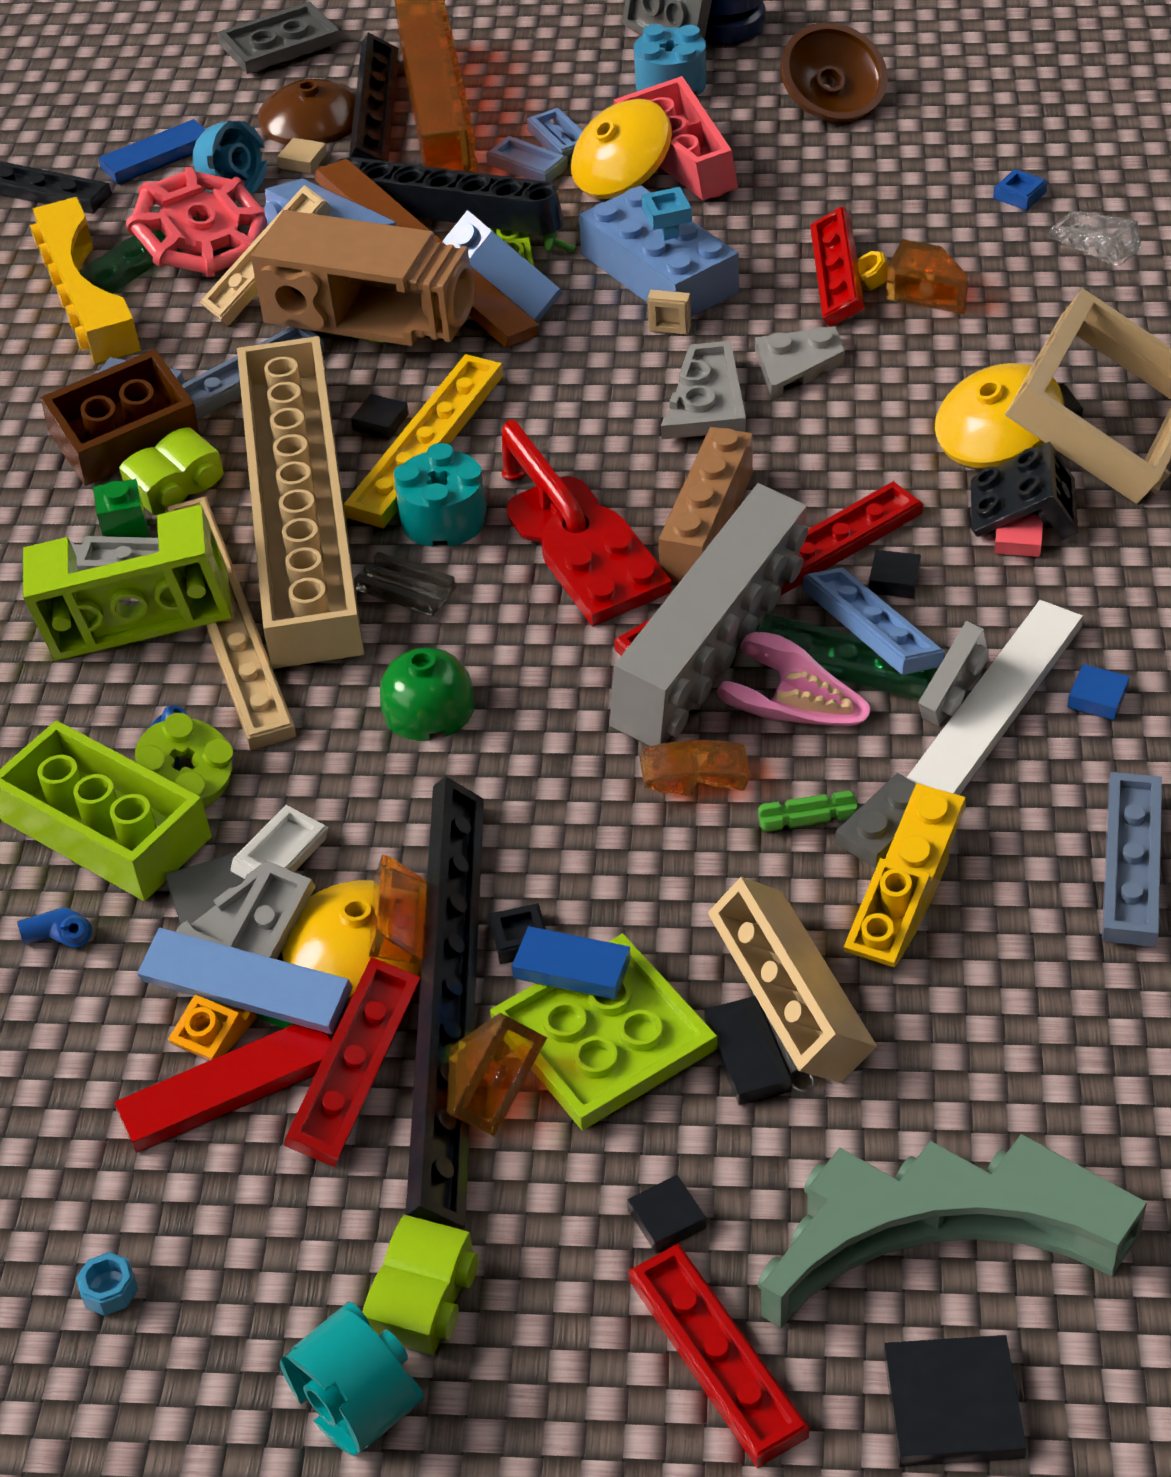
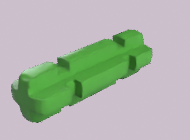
M848 790L835 792L830 798L823 794L786 800L785 805H780L779 801L765 803L758 808V819L760 827L764 832L782 830L783 825H788L789 828L828 823L834 817L836 821L847 820L857 811V802L854 793Z

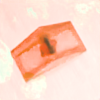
M499 1013L451 1046L447 1113L495 1137L547 1037Z

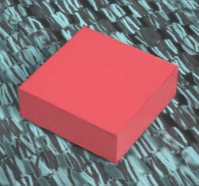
M1028 514L997 528L994 554L1040 557L1043 522L1039 515Z

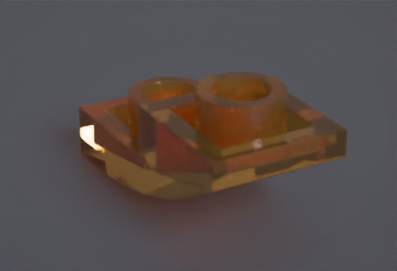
M712 740L677 741L642 748L639 755L644 788L657 790L661 793H674L691 797L698 782L718 788L726 787L744 791L751 777L745 746L739 743Z

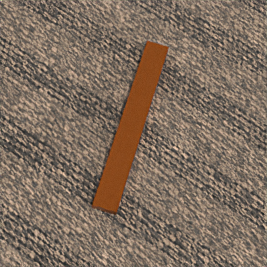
M348 159L316 168L315 181L326 190L395 221L396 226L430 231ZM433 234L434 242H439L442 246H447L442 240H440L435 234ZM472 267L475 289L474 305L469 316L505 348L537 336L539 324Z

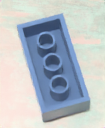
M641 185L578 214L581 254L646 302L650 290L690 293L692 317L739 293V253L693 221L679 225L680 235L678 238L663 240L662 229L653 230L642 209L641 195L651 192Z

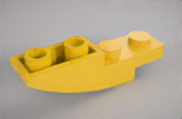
M916 783L886 858H880L844 944V952L895 968L916 934L948 864L949 848L966 808L964 796Z

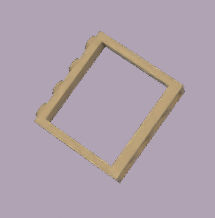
M1082 288L1061 314L1004 415L1045 443L1050 441L1055 450L1138 504L1149 491L1156 494L1160 490L1162 483L1171 474L1166 469V467L1171 466V407L1143 460L1044 392L1073 339L1077 336L1171 399V347Z

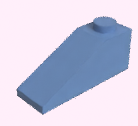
M468 210L443 240L446 245L453 244L455 248H460L461 246L468 247L470 266L536 322L540 321L563 293L558 286Z

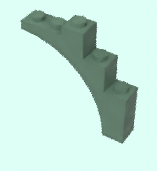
M1020 1134L1008 1152L1000 1149L995 1154L987 1171L930 1140L917 1158L909 1156L904 1161L897 1173L896 1179L839 1147L826 1165L820 1162L811 1171L804 1186V1192L807 1194V1215L798 1224L788 1251L781 1259L777 1257L772 1258L759 1278L758 1288L761 1289V1316L782 1328L812 1295L846 1271L886 1253L930 1242L977 1239L1024 1244L1068 1256L1109 1276H1113L1141 1234L1147 1202L1023 1134Z

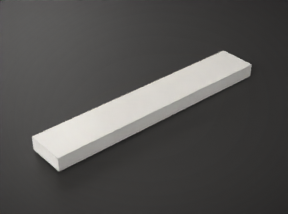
M1039 600L907 778L915 783L960 795L1081 629L1083 615Z

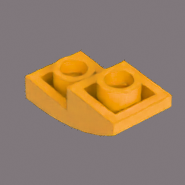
M195 994L169 1036L168 1041L174 1046L207 1060H212L226 1054L237 1043L257 1018L256 1013L214 1002Z

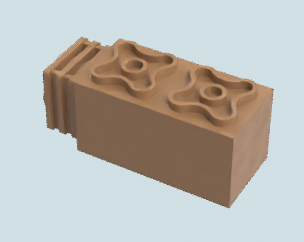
M283 210L251 254L264 323L413 346L418 337L425 338V336H430L433 340L443 338L445 342H451L459 328L466 322L474 305V275L470 266L468 247L461 246L460 248H455L453 244L442 246L441 243L434 242L433 231Z

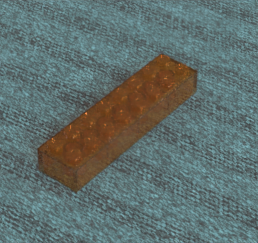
M394 0L401 55L423 166L479 173L478 162L474 153V148H476L474 127L471 124L469 105H467L465 87L462 83L461 69L458 66L456 48H454L452 29H450L445 0Z

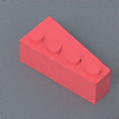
M683 76L613 100L614 104L627 100L645 99L653 101L664 110L671 122L672 137L668 152L659 167L702 201L709 198H717L726 192L738 189L732 150Z

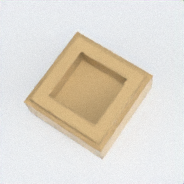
M292 138L277 156L278 167L285 170L312 174L327 155L326 143Z
M650 290L647 297L649 331L689 335L691 329L690 293Z

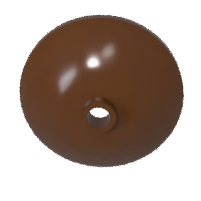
M827 22L804 27L792 36L781 57V78L790 97L804 111L825 121L838 123L852 122L867 116L879 105L887 88V68L878 48L865 35L842 24Z
M303 79L293 82L275 91L262 104L258 112L260 129L271 140L285 145L292 138L322 143L339 140L352 133L356 91L345 84L325 79Z

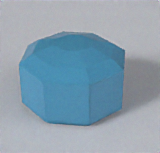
M111 1252L87 1260L76 1277L85 1308L104 1316L127 1308L138 1291L129 1259Z

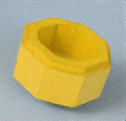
M870 251L858 259L862 290L872 291L886 282L892 273L891 262L883 252Z

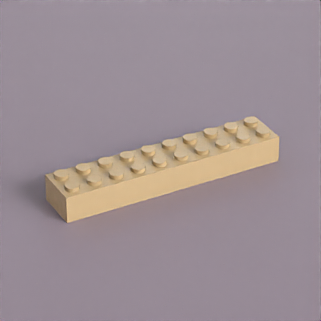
M315 336L237 348L262 620L272 669L364 655L320 337Z

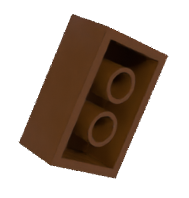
M156 349L40 397L48 432L84 486L119 472L120 465L128 457L142 449L155 447L165 436L173 431L190 427L199 434L194 402Z

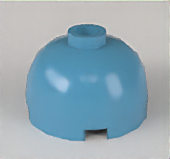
M223 121L207 127L196 140L193 149L194 169L197 172L228 179L238 177L244 181V187L251 194L262 184L267 170V160L262 161L260 148H265L263 140L256 129L245 121Z

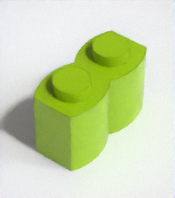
M190 427L173 431L165 436L155 447L145 448L134 453L119 467L123 481L137 478L143 506L153 515L165 513V507L182 503L189 494H196L207 490L224 475L219 452Z
M408 1215L402 1216L390 1240L383 1265L370 1287L362 1311L368 1319L371 1328L378 1335L386 1329L395 1335L403 1347L430 1355L435 1353L441 1338L445 1340L451 1338L459 1313V1306L454 1304L462 1287L470 1288L478 1268L479 1255L473 1252L470 1232Z

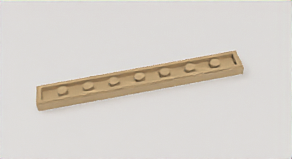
M207 497L165 507V513L202 504L227 566L232 618L205 626L250 750L297 737L293 721Z

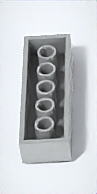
M757 483L615 663L610 714L611 727L659 751L671 735L674 737L679 736L686 725L689 711L695 703L701 705L706 700L712 688L713 679L718 672L724 674L729 669L734 660L736 648L747 634L756 631L759 618L764 611L770 613L774 609L780 598L781 588L784 586V583L786 581L793 583L799 575L803 565V558L799 557V553L809 530L804 525L807 505Z

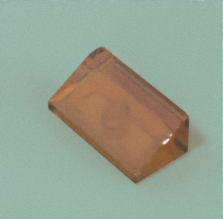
M383 854L374 880L369 957L421 965L423 961L427 881L392 857Z

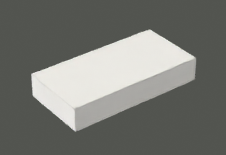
M285 805L233 858L230 871L245 879L247 874L267 860L295 872L326 840L328 827Z

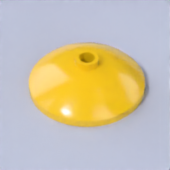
M645 99L619 102L599 113L580 134L572 154L571 174L576 185L586 195L596 199H611L631 188L642 185L658 169L668 152L672 137V127L668 115L658 104Z
M1006 363L990 366L971 374L952 389L942 402L935 420L937 440L949 458L959 464L973 468L996 467L1017 457L1026 449L1037 448L1045 444L1044 441L1004 415L1032 365ZM1052 377L1044 393L1064 406L1060 387Z
M356 880L330 886L310 896L282 949L283 961L349 979L353 988L346 1004H349L371 956L421 977L425 903L412 892L385 882Z

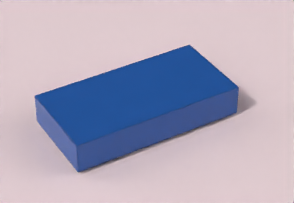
M528 926L512 964L513 978L616 1000L631 960L630 946Z

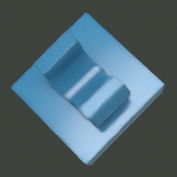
M680 187L641 195L642 209L653 230L662 229L663 240L678 238L680 235L679 225L692 222V208Z

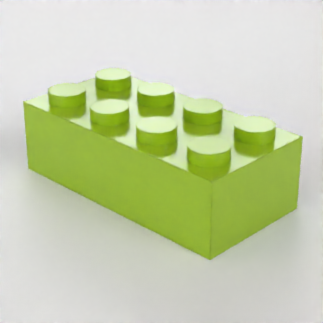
M57 720L0 769L1 821L144 902L166 882L165 874L177 871L212 837L200 796Z

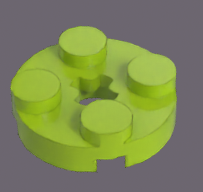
M173 713L167 716L165 721L154 724L143 733L135 747L134 761L197 794L202 798L205 807L215 802L224 793L229 784L232 771L233 748L222 734L209 724L191 719L184 713ZM180 756L190 758L195 768L183 767L178 771L173 768L174 758Z

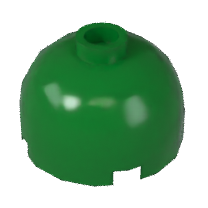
M431 647L413 649L395 658L389 664L380 681V708L384 715L385 723L391 731L402 738L416 741H429V734L439 733L444 730L446 737L459 731L469 722L475 710L473 683L462 662L445 650Z

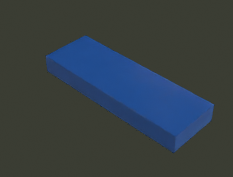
M192 119L98 157L100 168L115 183L120 184L193 154L196 140L204 132L205 128L195 119Z

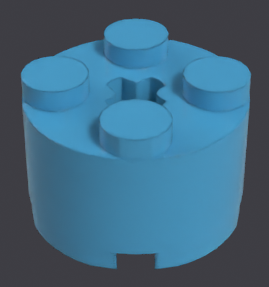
M651 24L644 27L643 35L634 43L636 90L640 91L683 76L693 92L697 90V95L702 93L707 83L706 43L700 35V28L695 25H684L680 28H664L659 24Z

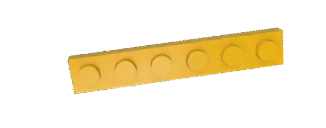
M465 354L343 504L346 518L385 528L399 510L394 483L395 468L404 464L412 457L427 452L431 445L438 443L450 445L503 377L502 363Z

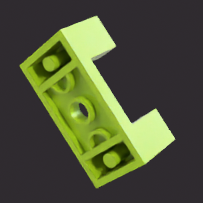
M202 504L157 515L159 552L78 571L77 556L68 537L23 547V599L54 661L232 618L228 569ZM134 598L140 602L135 605L125 606L119 600Z

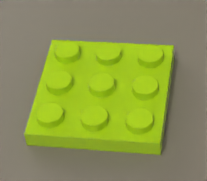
M623 933L608 941L610 943L630 946L631 960L616 1000L535 983L490 1009L493 1025L582 1131L718 1049L717 1035Z

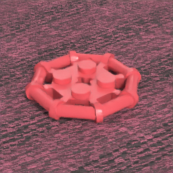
M185 167L184 172L154 183L144 182L138 189L139 198L132 216L126 221L128 232L139 239L151 254L153 263L162 268L168 265L204 273L206 277H214L216 272L229 268L267 227V219L264 207H261L244 187L245 183L240 178L228 179L194 171L193 167ZM203 189L213 190V194L203 192ZM233 201H237L242 208H238ZM156 204L163 208L160 209L159 213L150 212L152 206ZM197 216L200 220L204 219L206 221H195L193 217ZM239 225H250L247 235L237 231ZM153 230H161L166 236L162 243L154 235ZM228 245L234 248L213 256V251Z

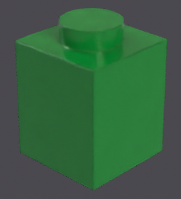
M137 478L125 481H112L93 487L96 513L103 536L150 538Z

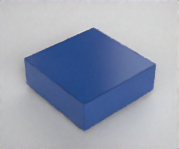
M1014 169L994 187L993 199L1027 211L1047 192L1048 181Z
M1083 664L1069 694L1067 708L1115 720L1128 690L1130 676Z

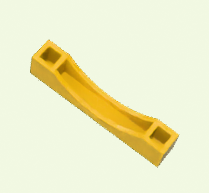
M77 197L32 208L36 220L35 224L30 225L36 247H39L43 263L48 268L52 284L57 289L61 305L66 310L70 326L75 330L81 351L88 349L94 364L105 362L109 357L119 358L140 352L141 349L134 320L124 298L92 285L80 274L86 257L93 249L86 216Z

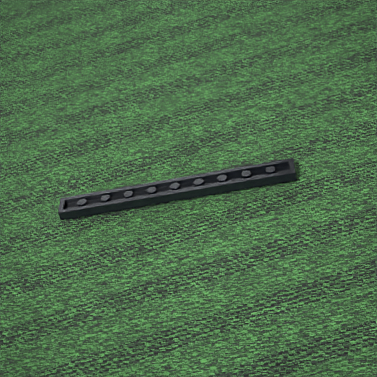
M445 776L433 786L405 1215L463 1229L465 1228L484 798Z

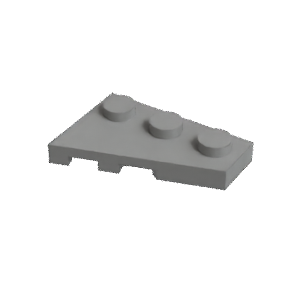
M731 341L689 345L679 373V383L676 392L672 393L669 401L668 415L663 418L661 424V439L703 436L707 434L710 427L729 428L741 432L746 431V415Z

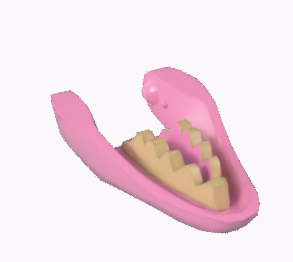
M767 632L747 634L743 638L740 648L748 657L779 672L780 684L771 701L754 689L731 681L722 682L717 689L718 697L726 704L773 721L851 727L863 723L870 713L869 704L859 694L828 673L804 649L780 635Z

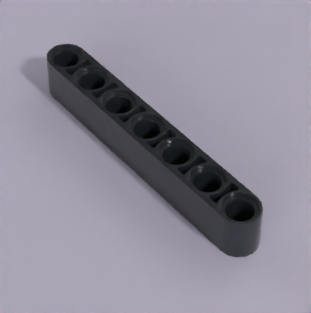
M346 157L335 161L348 159L415 218L458 223L468 210L488 228L538 235L554 233L564 225L557 186L551 182L356 157Z

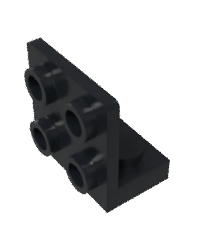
M1050 441L1037 448L1026 449L1017 457L996 467H987L971 479V530L976 537H980L1035 511L1038 512L1043 524L1046 527L1052 525L1062 540L1078 533L1075 478Z

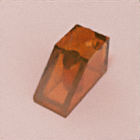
M902 239L888 264L886 299L959 314L965 313L968 275L942 246Z

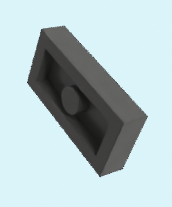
M896 773L836 830V845L876 868L880 858H886L916 783Z

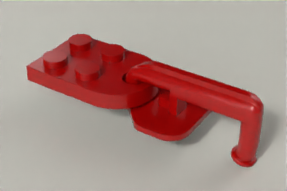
M513 419L505 422L502 428V459L504 469L501 475L506 480L514 481L523 478L527 473L536 485V487L513 496L508 501L507 517L522 538L542 543V555L546 565L590 625L593 627L671 593V579L627 522L615 511L599 506L598 499L582 480L572 476L558 477L520 425Z

